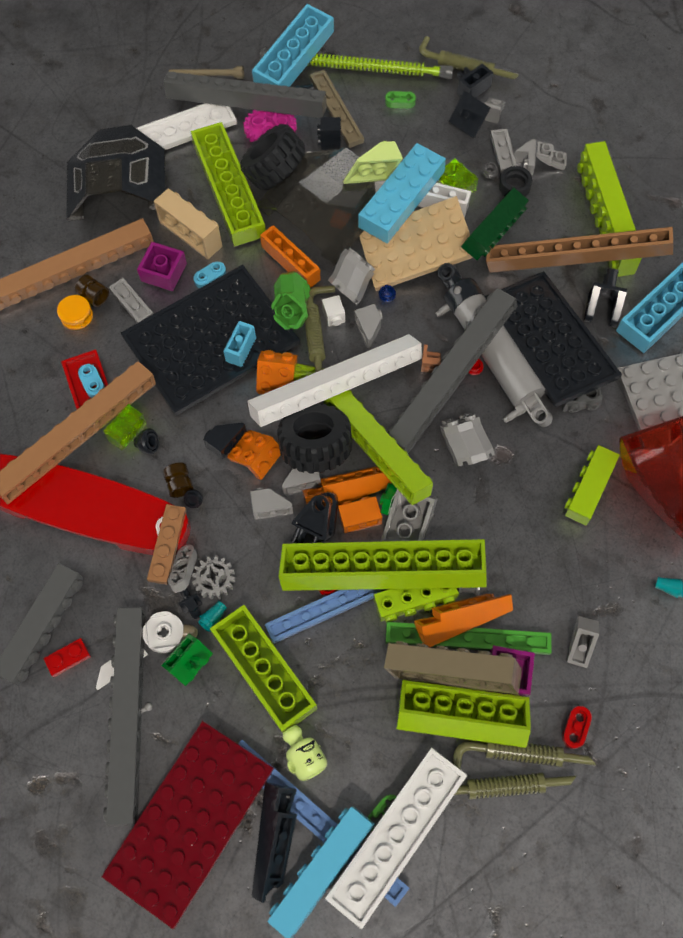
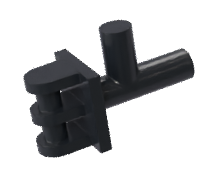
M186 588L180 592L184 600L179 602V605L184 614L189 612L193 619H198L201 616L198 606L202 605V602L197 593L191 596Z

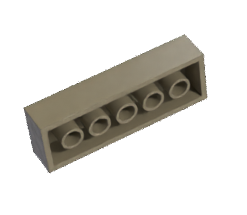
M396 641V644L388 643L384 669L395 679L519 695L522 668L510 654L500 653L499 656H495L487 651L470 653L469 650L463 648L452 651L444 646H436L435 649L428 648L429 646L425 644L409 646L408 643Z

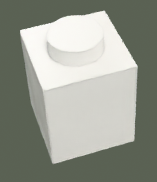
M340 296L322 299V310L328 327L344 323L345 311Z

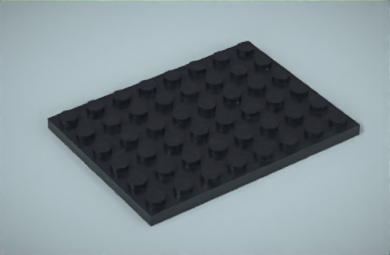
M243 264L121 332L122 338L137 360L153 374L156 388L175 416L256 370L257 360L261 351L271 350L275 353H285L300 344V339L292 329L285 330L274 320L275 310H272V302ZM238 321L253 325L256 334L255 342L242 367L226 362L223 352Z

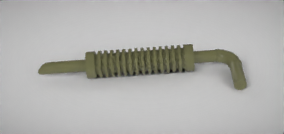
M428 36L424 37L419 46L420 54L426 58L438 60V65L453 66V69L456 68V70L459 69L460 71H464V68L467 67L472 71L483 63L494 72L493 75L509 79H516L519 76L517 73L495 68V63L490 62L489 64V62L486 63L483 60L471 59V57L468 58L467 56L441 50L440 54L430 52L426 49L430 41Z
M334 285L311 288L309 292L310 297L307 300L308 317L305 320L309 359L311 362H314L316 372L323 370L322 361L325 360L326 356L319 307L317 304H314L313 297L322 293H334Z
M467 741L459 744L453 754V765L460 770L463 754L470 750L485 752V757L491 759L493 757L497 759L498 757L499 760H506L507 758V761L511 759V761L515 760L516 762L519 760L523 762L524 760V763L533 762V764H536L537 762V764H550V766L554 765L557 767H562L563 762L596 766L589 756L564 753L563 747L551 746L550 748V745L546 747V745L541 744L538 746L534 744L533 746L532 743H527V747L524 748L489 742Z
M543 773L527 774V776L526 774L514 775V778L511 775L510 777L501 776V779L500 777H497V779L496 777H489L488 780L487 778H484V780L482 778L478 780L477 778L475 781L474 779H467V785L460 786L454 795L468 794V798L471 800L476 799V797L478 799L481 797L485 798V796L486 798H489V796L491 798L494 796L498 797V795L502 797V794L505 797L507 795L511 796V794L515 796V794L524 795V793L525 795H528V793L537 794V792L538 794L546 793V787L571 785L577 775L545 778Z

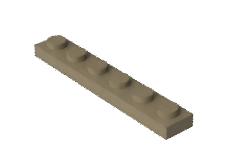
M321 70L310 74V80L315 89L326 91L327 110L331 117H341V135L348 147L351 148L364 143L363 135L326 71Z

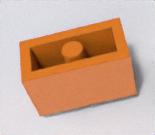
M366 496L355 502L346 501L338 506L344 534L382 524V515L376 496Z

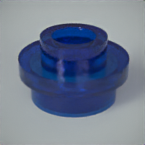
M385 285L379 290L378 295L381 301L392 302L396 298V291L392 286Z

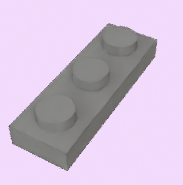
M507 129L491 130L490 137L499 171L502 174L506 168L517 166Z
M124 278L109 286L110 292L137 323L153 315L150 308Z

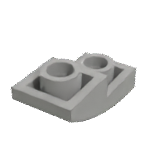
M538 141L536 157L549 166L564 170L567 153L553 150L554 145Z

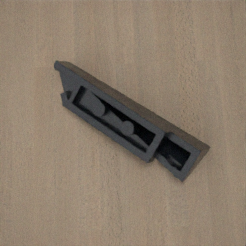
M267 782L264 785L252 897L261 903L266 901V895L273 888L278 889L284 883L297 817L296 813L290 812L297 789Z

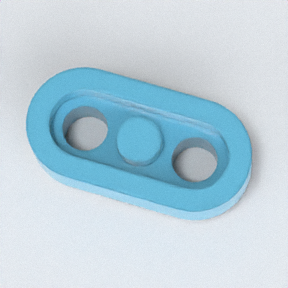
M216 261L196 272L194 275L196 287L201 288L225 275V265L222 262Z
M86 364L79 369V378L89 397H94L100 389L105 388L95 366Z

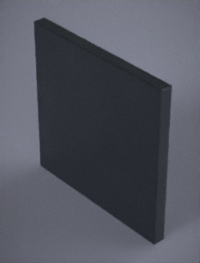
M464 91L448 122L475 138L491 107Z

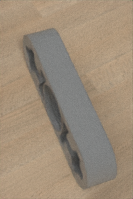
M185 545L177 552L168 579L173 592H181L189 585L198 556L192 545Z

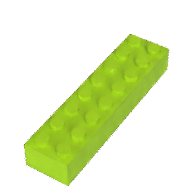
M219 122L190 131L193 146L234 247L260 239V234L266 231L265 223L245 175L241 171L240 163L223 123Z
M606 142L585 144L584 150L581 152L580 163L577 165V171L581 174L582 186L586 189V198L590 201V210L594 214L596 228L599 229L600 234L636 231ZM642 258L609 261V268L619 270L617 277L633 275Z

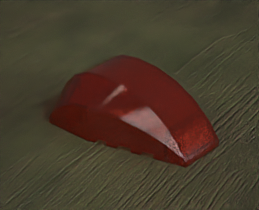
M682 416L619 438V447L623 468L628 481L648 506L683 539Z

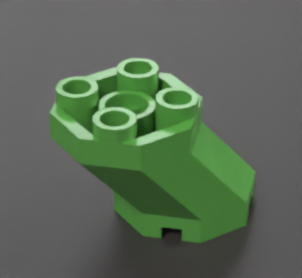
M297 272L281 274L274 284L275 299L271 305L272 310H275L273 316L274 320L285 330L291 328L299 329L308 317L307 300L310 297L309 292L311 289L307 281Z

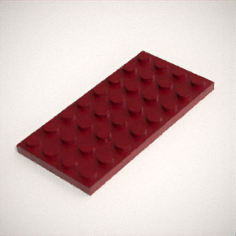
M202 721L101 877L174 930L274 768Z

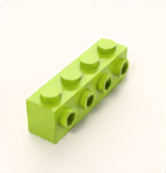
M600 445L597 446L595 451H590L587 461H590L588 467L583 466L579 475L582 477L581 482H576L572 490L575 495L573 499L569 497L564 507L568 509L565 514L566 517L587 526L620 454Z
M457 588L389 589L374 594L373 600L380 622L386 621L387 623L397 620V617L402 615L409 617L422 609L429 611L436 607V605L453 603L457 599L459 592Z

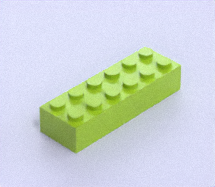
M242 605L210 628L218 643L282 734L317 710L314 700L245 605Z
M402 680L397 730L526 748L531 732L530 697Z

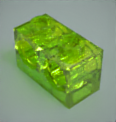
M456 159L445 165V171L439 178V181L444 185L468 190L471 193L477 190V176Z
M128 404L103 432L108 441L122 451L147 423L143 414Z

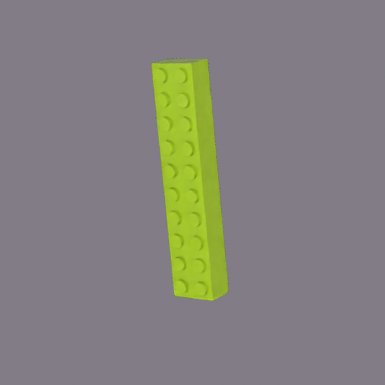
M485 539L282 544L279 580L282 591L486 587Z

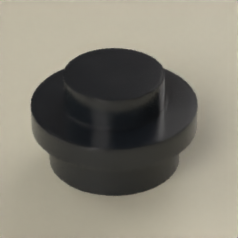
M195 489L188 490L184 495V503L189 508H198L203 502L202 494Z

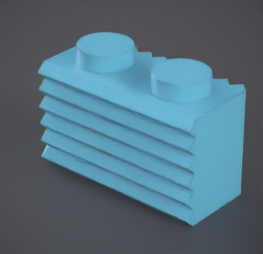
M238 321L223 351L226 362L240 367L243 366L256 339L253 325Z

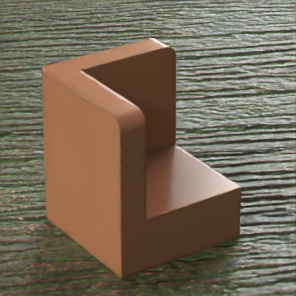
M424 344L421 372L432 373L434 368L441 364V353L427 351L428 345Z

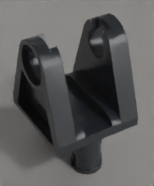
M609 268L607 274H604L603 284L594 282L588 294L584 322H591L593 320L597 301L601 297L612 302L609 326L617 328L627 293L626 288L616 286L619 270Z
M325 492L313 497L292 520L291 524L297 527L291 538L292 543H303L307 532L314 535L311 543H324L325 540L334 536L338 510V498L334 493ZM326 496H329V497L332 498V502H333V503H332V506H331V501H330V499H328Z

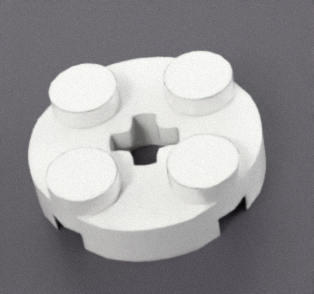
M167 611L155 613L143 627V639L154 652H172L183 640L184 625L173 613ZM163 627L169 631L166 637L158 635V632H161Z

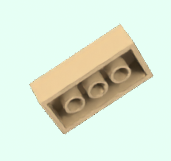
M168 188L154 200L159 222L205 258H211L222 248L217 222L207 218L204 212L195 209L189 201L183 200L177 192H173Z

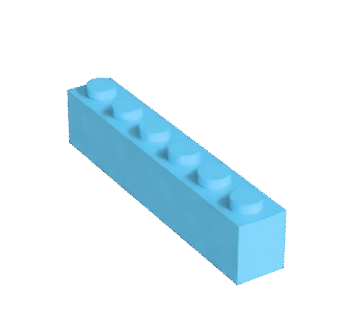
M346 807L338 818L341 820L336 828L332 826L325 835L327 840L322 847L318 845L311 854L313 860L310 864H304L299 870L297 882L295 884L290 883L283 893L285 896L280 904L277 902L270 910L269 914L271 917L267 922L285 938L294 937L375 825L355 807L350 809Z

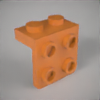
M271 350L261 351L257 360L256 392L258 394H265L294 382V371L298 355L288 352L275 353Z
M248 430L243 434L236 446L232 448L227 458L232 462L248 467L257 479L262 480L281 454L279 444L273 437Z

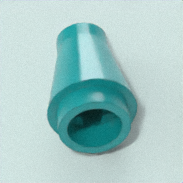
M658 577L656 589H660L677 599L678 597L683 598V579Z
M217 601L215 605L200 616L199 625L206 631L211 632L210 628L220 622L227 607L222 602Z

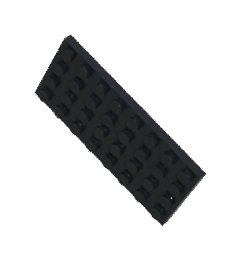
M544 271L501 289L515 297L517 301V307L505 322L504 327L545 387L544 392L555 407L621 379L622 373Z

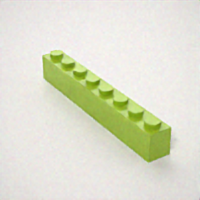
M350 390L324 400V404L329 407H336L337 410H341L348 417L351 424L352 438L411 505L431 496L433 488L432 479L424 474L420 466L413 462L408 453L397 444V441L386 432L385 428L375 420L374 416L364 408L363 404L353 396Z

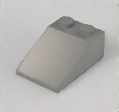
M397 489L381 542L423 541L438 498L429 496L411 505Z

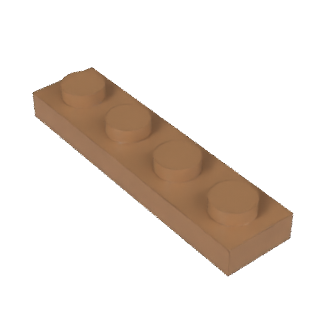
M166 504L147 576L148 582L168 585L187 511L186 507Z

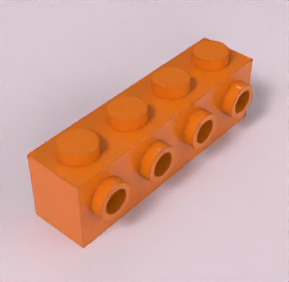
M274 225L260 234L262 248L287 272H297L307 281L310 288L321 280V271L318 265L309 259L305 253Z

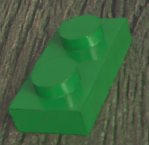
M388 483L386 492L382 494L379 503L382 505L381 513L389 515L397 488L392 483Z

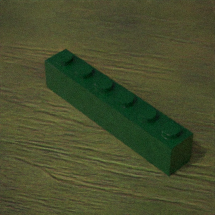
M513 187L472 232L461 248L477 261L481 256L486 257L526 211L527 207L525 205L529 200Z

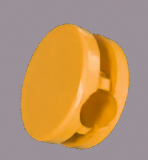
M70 295L62 299L58 304L57 314L66 328L80 330L88 326L92 321V308L88 300L83 296Z

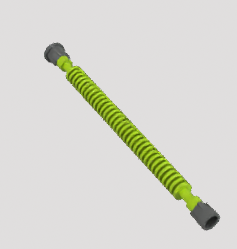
M263 47V50H260V60L269 50L267 47ZM316 53V56L307 65L310 66L311 63V66H314L315 63L316 67H318V64L319 67H322L323 64V67L327 65V68H330L331 65V68L335 66L338 69L339 66V69H342V67L346 69L347 67L348 70L351 67L352 70L355 67L358 70L360 67V71L363 68L366 71L368 68V72L372 68V72L375 69L376 72H379L380 69V73H383V70L384 73H387L388 70L389 74H391L392 70V74H395V71L396 74H399V71H401L400 75H403V72H405L404 75H407V72H409L410 76L411 72H413V76H415V73H417V76L421 73V77H423L424 73L433 74V76L444 79H452L453 66L448 65L434 66L432 68L424 67L425 63H422V66L418 63V66H416V62L412 66V62H410V65H408V62L404 65V61L401 64L400 61L397 64L396 61H393L392 64V60H389V63L388 60H385L384 63V59H381L380 63V59H377V62L376 59H373V62H371L372 58H369V61L365 58L363 61V57L359 61V57L356 60L353 57L351 60V56L348 59L347 56H344L343 59L342 55L339 59V55H336V58L335 55H332L331 58V54H328L327 58V54H324L323 57L321 53L320 57L319 53Z

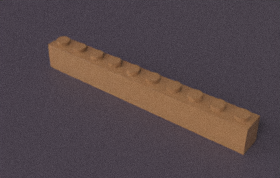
M139 219L1 278L0 311L45 290L52 289L59 284L68 282L73 278L82 276L89 271L149 247L151 242L154 241L144 219Z
M673 227L495 245L486 256V263L491 273L673 255Z
M139 361L129 366L123 374L114 378L109 385L100 389L94 397L85 401L79 409L70 413L64 421L55 425L49 433L40 437L35 444L25 449L15 460L10 461L0 471V497L9 504L156 385L153 374Z

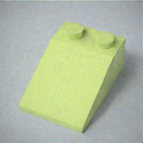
M380 142L359 157L343 180L344 184L387 180L403 159L396 142Z

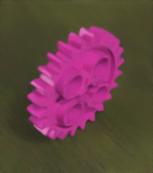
M252 110L253 114L248 113V117H245V122H243L246 138H250V142L257 140L267 130L279 124L289 125L295 133V130H297L296 118L291 114Z

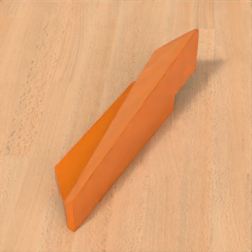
M371 467L322 478L321 487L302 491L306 505L313 497L325 492H332L337 496L338 506H340L343 502L355 501L386 489L388 483L392 482L378 467ZM326 496L328 499H330V501H331V506H332V503H333V502H332V498L329 497V496Z
M483 594L432 608L434 617L415 620V627L422 643L430 648L513 611L512 595L507 594L495 598L494 594Z

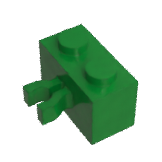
M188 634L161 666L176 680L186 686L195 678L202 666L208 663L213 653L197 638Z

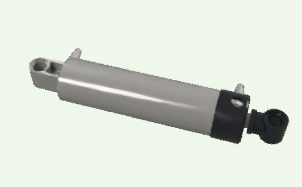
M444 263L438 269V276L448 289L444 295L446 304L436 312V315L440 317L451 310L465 330L466 325L476 317L478 309L486 304V298L474 279H463L459 271L452 264ZM503 325L481 355L515 408L503 418V421L507 423L517 416L528 412L536 424L541 427H547L552 423L553 417L541 399L545 393V387ZM542 413H546L545 419L543 421H539V415Z

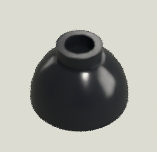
M152 428L144 429L134 439V446L142 453L155 454L159 448V437Z

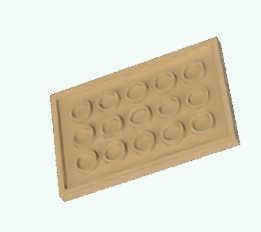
M457 196L413 211L388 244L364 230L358 231L367 263L375 269L372 281L376 292L437 271L444 263L454 265L473 258L461 248L470 236Z

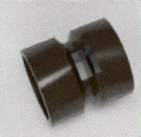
M90 275L82 276L75 285V293L86 298L94 307L103 305L109 296V289Z
M173 463L163 469L162 472L166 483H168L167 488L170 497H184L188 490L194 489L191 478L188 477L189 471L185 463Z

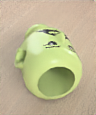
M294 725L283 732V740L289 743L291 747L286 753L287 766L292 774L295 773L299 780H309L327 767V759L320 745L311 737L304 739L299 726Z

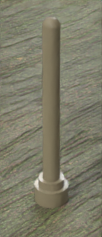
M236 66L233 69H170L168 71L200 76H233L237 79H244L243 66Z

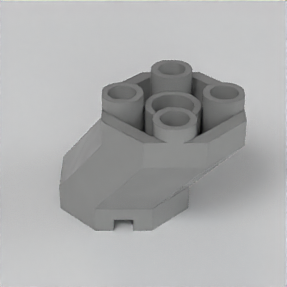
M351 248L345 249L328 281L353 303L358 305L363 298L371 277L374 275L375 269L364 261L357 252H354Z
M468 412L460 414L458 419L448 418L441 421L442 425L439 426L441 434L455 465L463 466L462 462L467 461L468 465L489 459V455H495L493 447L481 425L479 416Z

